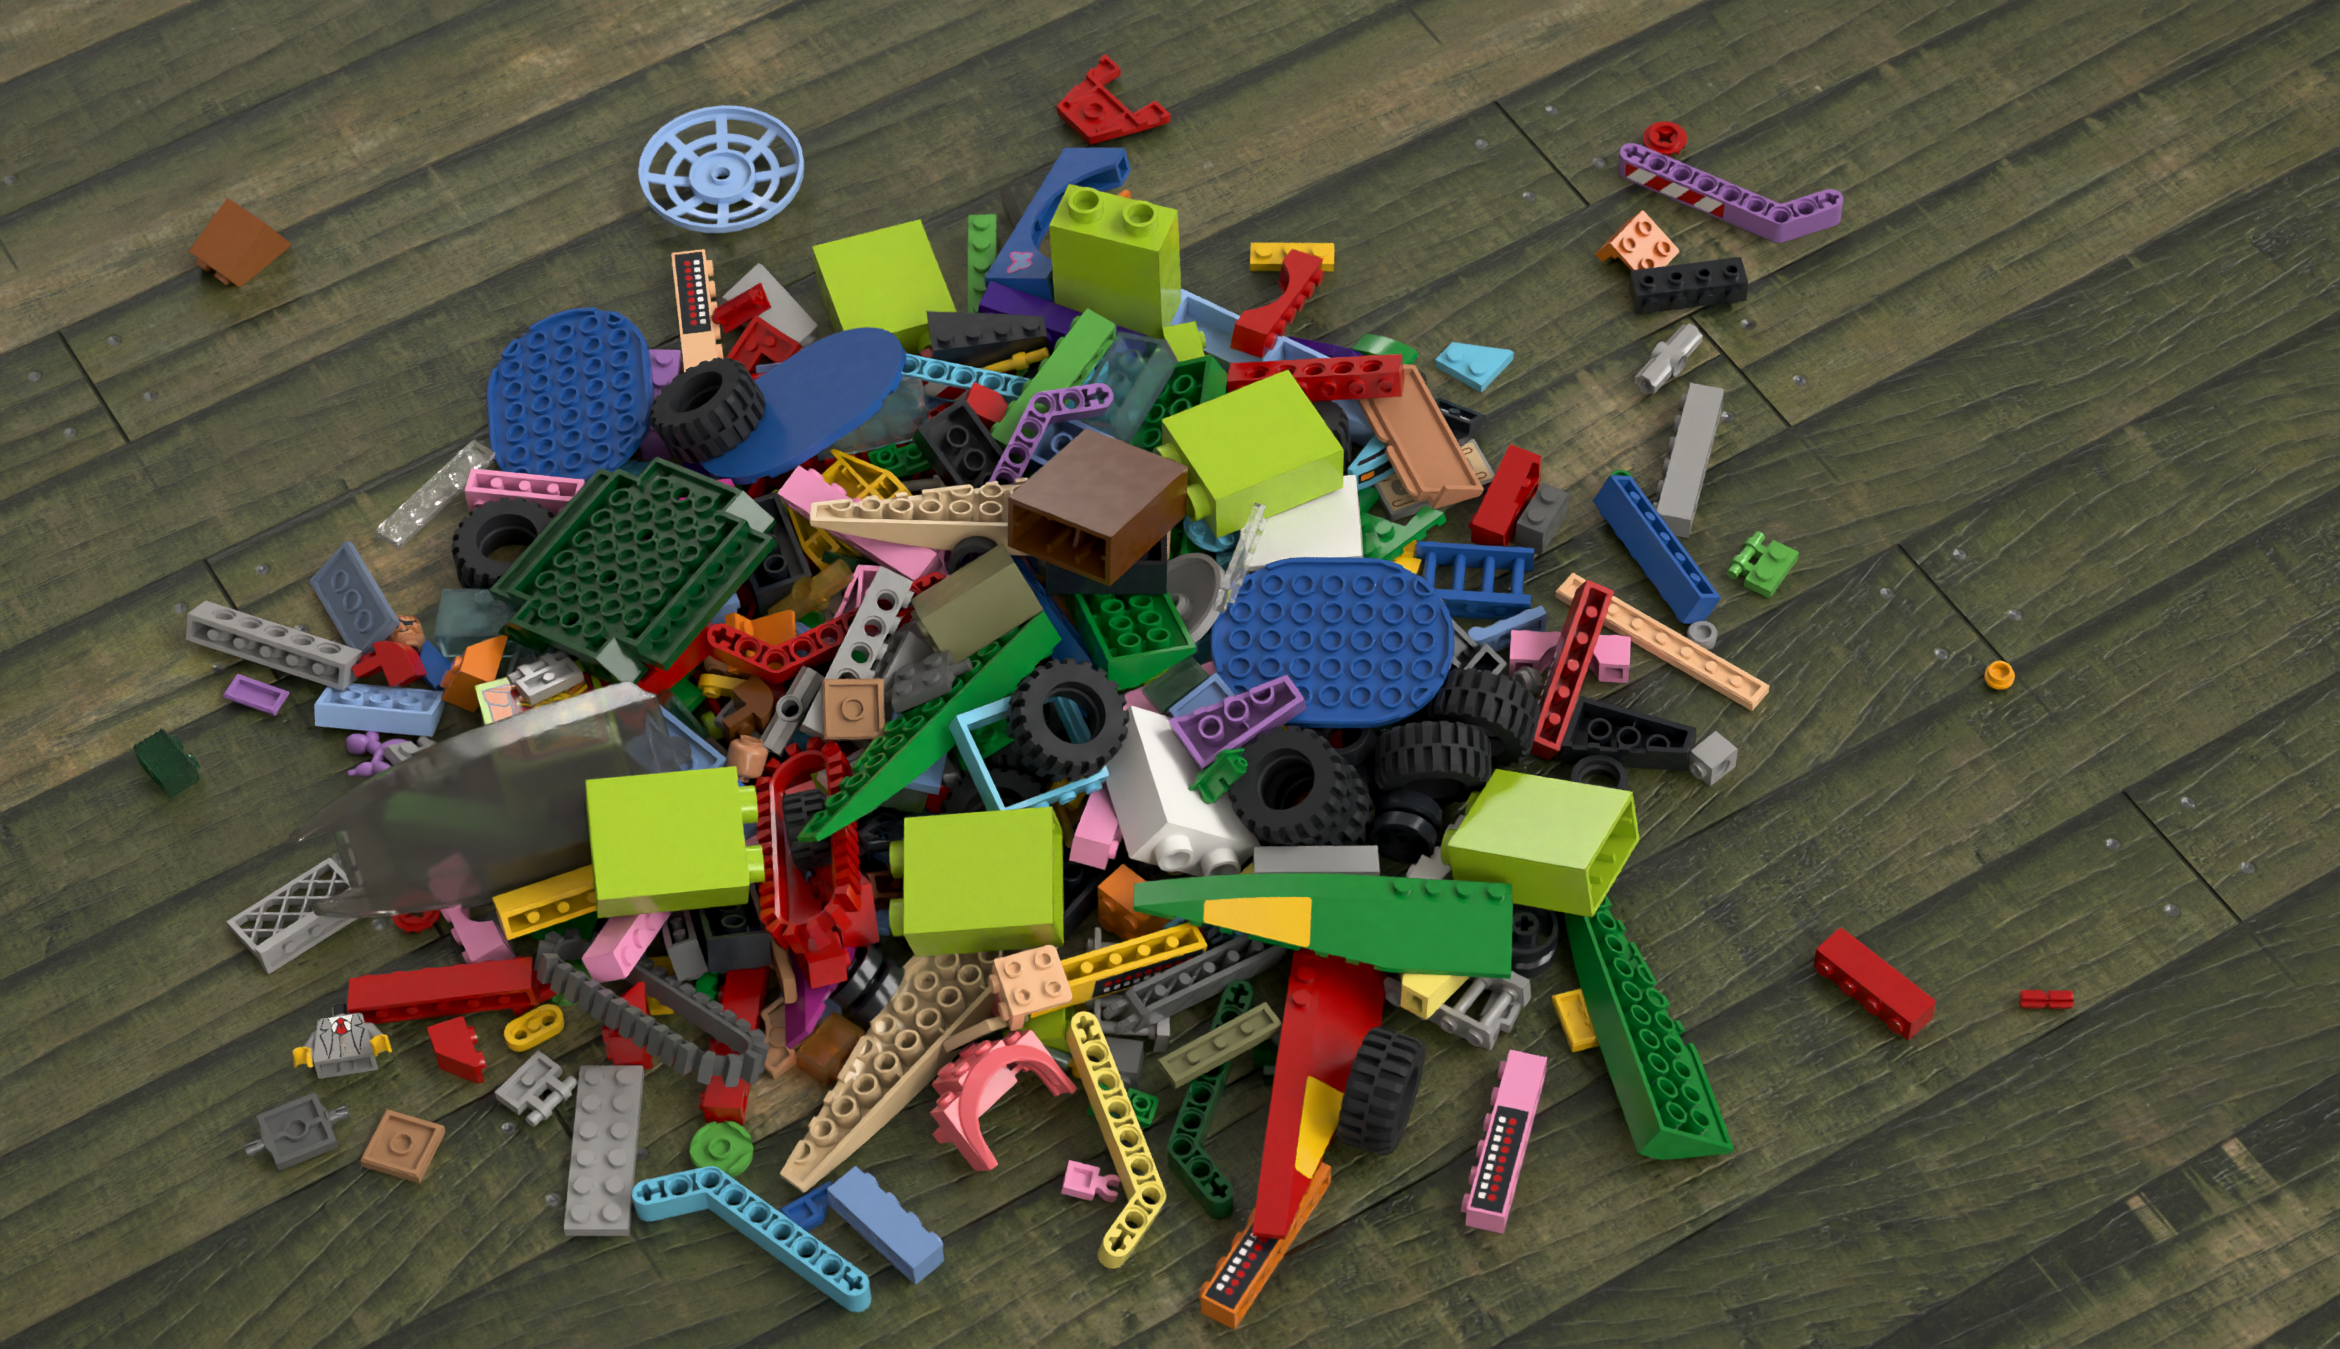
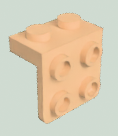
M1053 945L1039 947L993 961L992 974L988 975V981L992 993H998L1001 1002L998 1003L999 1014L1003 1022H1008L1010 1031L1023 1028L1025 1015L1071 1002L1072 992L1057 950Z

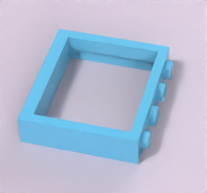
M1011 696L957 715L948 726L987 811L1050 807L1049 805L1055 802L1063 805L1074 800L1076 794L1085 791L1086 795H1090L1103 788L1102 784L1110 776L1106 766H1104L1087 779H1081L1005 808L970 731L1005 719L1006 711L1010 707L1009 700ZM1051 697L1045 700L1043 704L1053 701L1072 744H1082L1089 741L1091 734L1076 702L1064 697Z

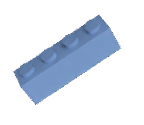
M855 1166L827 1188L829 1206L915 1285L944 1262V1244L940 1237L932 1231L929 1233L925 1230L914 1213H907L902 1209L897 1198L890 1192L885 1193L870 1173L866 1172L864 1174Z

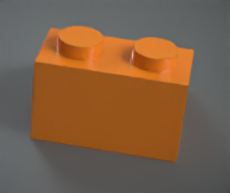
M500 635L468 646L461 657L456 655L450 671L446 670L441 680L440 686L444 688L441 700L474 713L479 706L475 685L495 681L508 637Z

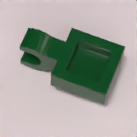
M1276 1034L1253 1047L1254 1068L1263 1067L1264 1086H1272L1274 1082L1281 1034Z

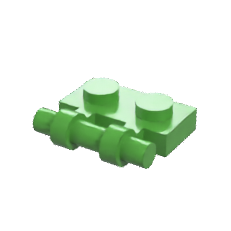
M1756 531L1752 537H1748L1743 543L1741 553L1735 555L1730 561V568L1726 573L1731 579H1736L1739 574L1745 576L1744 587L1767 598H1771L1797 562L1799 552L1774 540L1767 548L1762 545L1765 539L1764 534ZM1752 556L1759 559L1755 565L1749 563Z

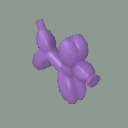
M367 731L365 735L352 734L348 736L346 748L349 753L363 755L368 751L369 754L373 755L371 762L361 763L355 769L348 770V777L354 775L369 777L373 775L380 783L388 786L394 785L397 781L395 778L396 773L389 764L384 762L388 760L384 754L387 746L407 741L392 739L382 744L379 742L380 732Z

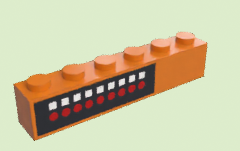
M1322 1162L1318 1171L1315 1172L1311 1180V1186L1300 1203V1209L1285 1240L1252 1236L1256 1207L1252 1210L1247 1221L1248 1226L1243 1233L1238 1232L1231 1245L1232 1250L1227 1257L1222 1256L1215 1268L1214 1277L1210 1282L1206 1281L1200 1289L1198 1298L1201 1300L1202 1314L1234 1330L1236 1329L1330 1186L1331 1166Z

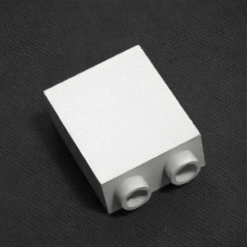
M1356 475L1343 476V488L1240 529L1243 577L1266 567L1268 563L1287 558H1364Z
M1130 705L1126 709L1129 712V722L1125 725L1129 729L1127 737L1122 742L1123 746L1119 752L1105 765L1110 774L1105 781L1129 857L1157 865L1164 871H1180L1198 877L1239 874L1241 865L1253 855V847L1260 846L1255 835L1247 829L1232 808L1233 802L1229 799L1228 790L1215 803L1206 804L1201 800L1202 793L1200 790L1189 791L1188 788L1196 781L1195 777L1200 772V769L1171 730L1168 720L1172 717ZM1224 781V783L1226 784V786L1228 787V789H1229L1230 787H1232V785L1229 786V785Z

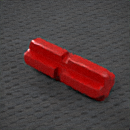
M2021 990L2019 1004L2023 1009H2044L2045 1006H2049V1009H2072L2074 995L2070 990H2049L2048 993H2044V990Z

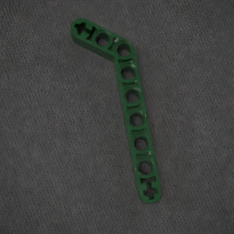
M1234 980L1227 985L1210 1031L1254 1008L1253 988L1249 982ZM1236 1057L1191 1080L1167 1145L1169 1168L1205 1212L1214 1219H1225L1232 1214L1234 1210L1233 1186L1204 1152L1203 1146ZM1197 1101H1206L1205 1103H1197ZM1191 1126H1192V1127H1196V1128H1195V1129H1188L1187 1127H1191ZM1178 1153H1187L1186 1155H1183V1156H1182V1155H1177ZM1197 1175H1205L1206 1177L1198 1178V1177H1195V1176H1197Z

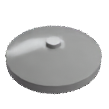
M1203 553L1184 554L1167 562V591L1194 643H1196L1211 628L1219 616L1225 603L1228 589L1227 576L1223 568L1213 558Z

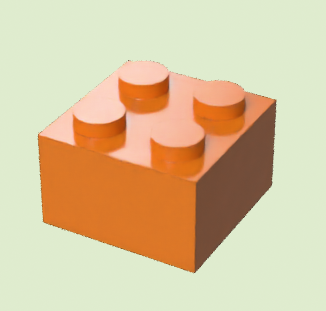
M1124 864L1098 886L1099 922L1106 931H1113L1121 937L1123 942L1155 933L1157 930H1163V926L1169 923V919L1133 911L1134 883L1146 881Z

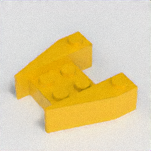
M834 448L830 450L837 461L821 474L824 477L823 481L830 486L832 483H836L847 492L846 496L852 500L855 497L863 500L865 496L877 495L880 500L895 498V493L907 492L908 496H913L892 472ZM788 507L804 553L829 581L830 579H840L854 566V563L836 543L838 538L822 528L810 526V520Z

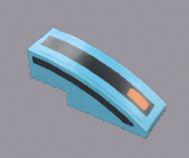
M1376 435L1371 438L1347 469L1348 475H1356L1358 491L1385 479L1395 472L1385 453L1386 447Z

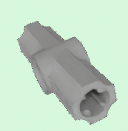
M1690 323L1682 325L1666 343L1661 341L1657 344L1650 356V361L1635 376L1634 383L1642 393L1646 395L1655 394L1671 375L1676 377L1681 373L1686 365L1687 358L1702 342L1703 335L1696 326Z
M802 666L786 695L777 702L776 712L760 738L764 742L763 746L770 754L781 758L786 750L785 747L789 745L796 731L801 727L821 687V681L825 679L817 671ZM792 706L799 707L798 713L795 716H785L788 708Z

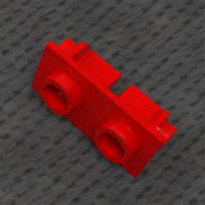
M758 283L715 308L714 314L711 315L713 323L715 325L721 324L725 334L752 320L755 314L759 316L771 309L762 283Z

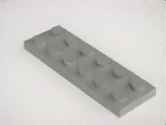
M580 1065L564 1221L565 1236L630 1235L633 1202L632 1190L635 1180L644 1080L643 1065Z

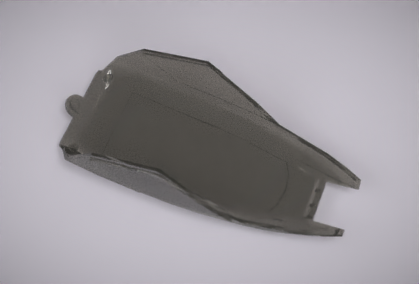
M628 680L522 711L411 754V758L370 777L312 814L289 834L290 842L295 844L329 831L333 832L351 890L311 904L316 916L373 918L456 907L465 909L494 905L492 897L592 864L585 780L682 771L680 766L689 762L692 751L689 743L680 736L670 737L657 695L653 692H646Z

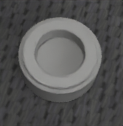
M1697 621L1689 626L1687 639L1709 650L1716 644L1717 629L1707 621Z

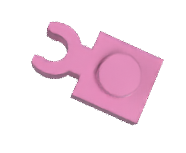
M1069 1160L1061 1193L1089 1201L1093 1200L1094 1194H1099L1103 1200L1115 1202L1118 1192L1109 1190L1107 1186L1118 1188L1120 1178L1112 1174L1104 1177L1098 1176L1099 1167Z

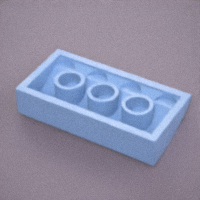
M352 683L342 691L327 686L314 704L315 726L432 737L440 722L446 701L441 700L443 691Z

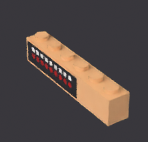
M705 249L671 253L684 372H686L687 368L695 367L705 360L709 362L713 358L724 359L722 344H716V340L721 339L720 325H715L711 319V315L714 314V310L717 308V302H711V298L716 297L715 282L709 281V277H714L712 260L706 261Z

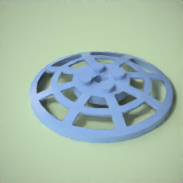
M714 106L688 112L673 119L657 131L643 150L638 172L640 187L645 200L663 219L692 231L726 233L754 227L781 212L792 201L800 188L804 175V160L798 139L777 118L765 112L747 107ZM716 120V134L699 138L687 145L675 136L680 131L693 125ZM727 120L747 121L761 125L768 130L759 141L744 135L728 134ZM777 135L791 149L795 158V164L779 168L776 156L768 148ZM667 142L677 153L669 162L665 175L649 173L653 157L660 147ZM728 143L742 144L751 149L746 154H743L739 151L728 149ZM717 144V150L705 153L700 157L694 153L695 150L704 146ZM761 154L768 161L771 170L755 173L753 161ZM684 159L692 165L689 177L674 176L677 167ZM796 173L794 185L787 195L778 204L769 201L778 188L780 178ZM718 176H729L726 179H717ZM771 180L770 186L763 197L752 193L755 183ZM649 183L665 185L666 191L676 207L666 211L658 205L649 190ZM674 186L691 187L695 196L683 202L677 195ZM741 200L752 204L743 210L729 213V204ZM706 202L718 205V214L705 213L694 208ZM759 208L766 210V212L753 218L729 223V220L746 216ZM688 213L701 219L717 220V224L691 222L678 216Z

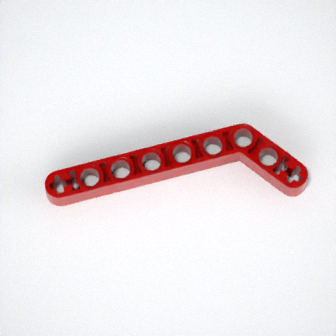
M932 572L914 580L909 589L914 592L912 598L945 579L946 576L940 572ZM877 600V604L882 610L888 611L892 609V604L889 600ZM860 606L777 646L771 645L727 624H715L711 626L707 633V651L711 657L752 676L756 674L761 680L770 684H780L797 676L802 666L812 669L835 658L849 630L848 627L851 626ZM907 606L906 609L900 607L896 617L901 618L898 627L914 620L910 613L915 610L913 606ZM867 625L864 627L867 635L871 637L879 635V630L876 626ZM826 637H832L836 640V642L833 644H826L822 641V639ZM750 650L755 655L747 658L742 656L741 653ZM798 650H806L809 652V655L806 657H799L795 654V652ZM775 662L781 664L783 667L778 670H773L769 668L768 665Z

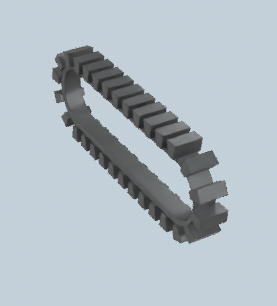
M566 929L565 937L552 931L546 934L545 941L540 940L534 971H538L537 979L542 984L551 983L550 990L558 995L564 993V999L572 1004L578 1001L577 1007L586 1013L592 1010L591 1016L598 1021L605 1019L604 1025L613 1031L619 1028L618 1034L624 1038L629 1039L633 1037L632 1043L640 1048L647 1046L646 1052L653 1057L661 1055L660 1061L667 1066L675 1064L674 1070L684 1076L691 1072L693 1068L699 1071L697 1082L710 1085L712 1075L723 1076L722 1080L725 1087H737L739 1077L751 1084L758 1080L759 1073L763 1074L769 1043H764L766 1035L760 1029L750 1031L751 1023L743 1018L736 1021L737 1014L729 1009L723 1011V1005L715 1000L709 1003L710 997L701 991L695 994L696 988L688 983L681 985L682 981H678L677 976L674 974L668 976V970L660 965L654 968L655 962L649 958L639 959L627 978L623 980H627L632 986L638 982H645L646 992L649 997L655 998L663 1006L669 1007L677 1015L683 1016L691 1024L700 1027V1030L714 1036V1039L719 1042L722 1041L728 1045V1048L733 1051L736 1050L740 1053L739 1055L728 1054V1056L715 1055V1052H705L697 1048L695 1044L683 1039V1036L675 1034L669 1030V1027L658 1023L652 1016L641 1012V1009L627 1003V1000L618 997L610 989L604 988L596 980L590 979L585 973L579 972L571 964L563 961L565 959H582L600 932L593 931L592 940L580 939L579 929Z

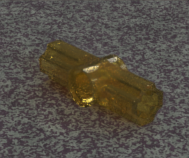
M839 558L813 578L805 576L798 579L792 588V593L772 606L768 613L772 615L790 609L795 612V622L810 611L819 613L827 608L831 596L851 583L855 577L847 564Z

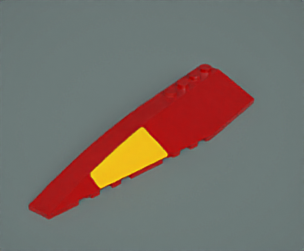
M1303 947L1298 951L1294 950L1270 1102L1252 1236L1285 1240L1300 1209V1203L1311 1186V1180L1323 1161V1155L1326 1149H1329L1337 1132L1339 1112L1342 1106L1341 1102L1357 1051L1361 1047L1362 1040L1367 1035V1032L1371 1028L1381 1027L1385 1000L1383 981L1388 976V972L1375 970L1372 964L1359 962V965L1346 963V958L1331 954H1328L1327 958L1317 956L1311 949Z

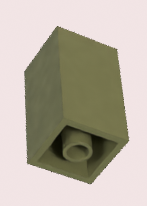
M1003 543L910 600L915 609L910 613L924 637L927 638L934 653L940 654L949 650L954 658V664L966 659L1044 610Z

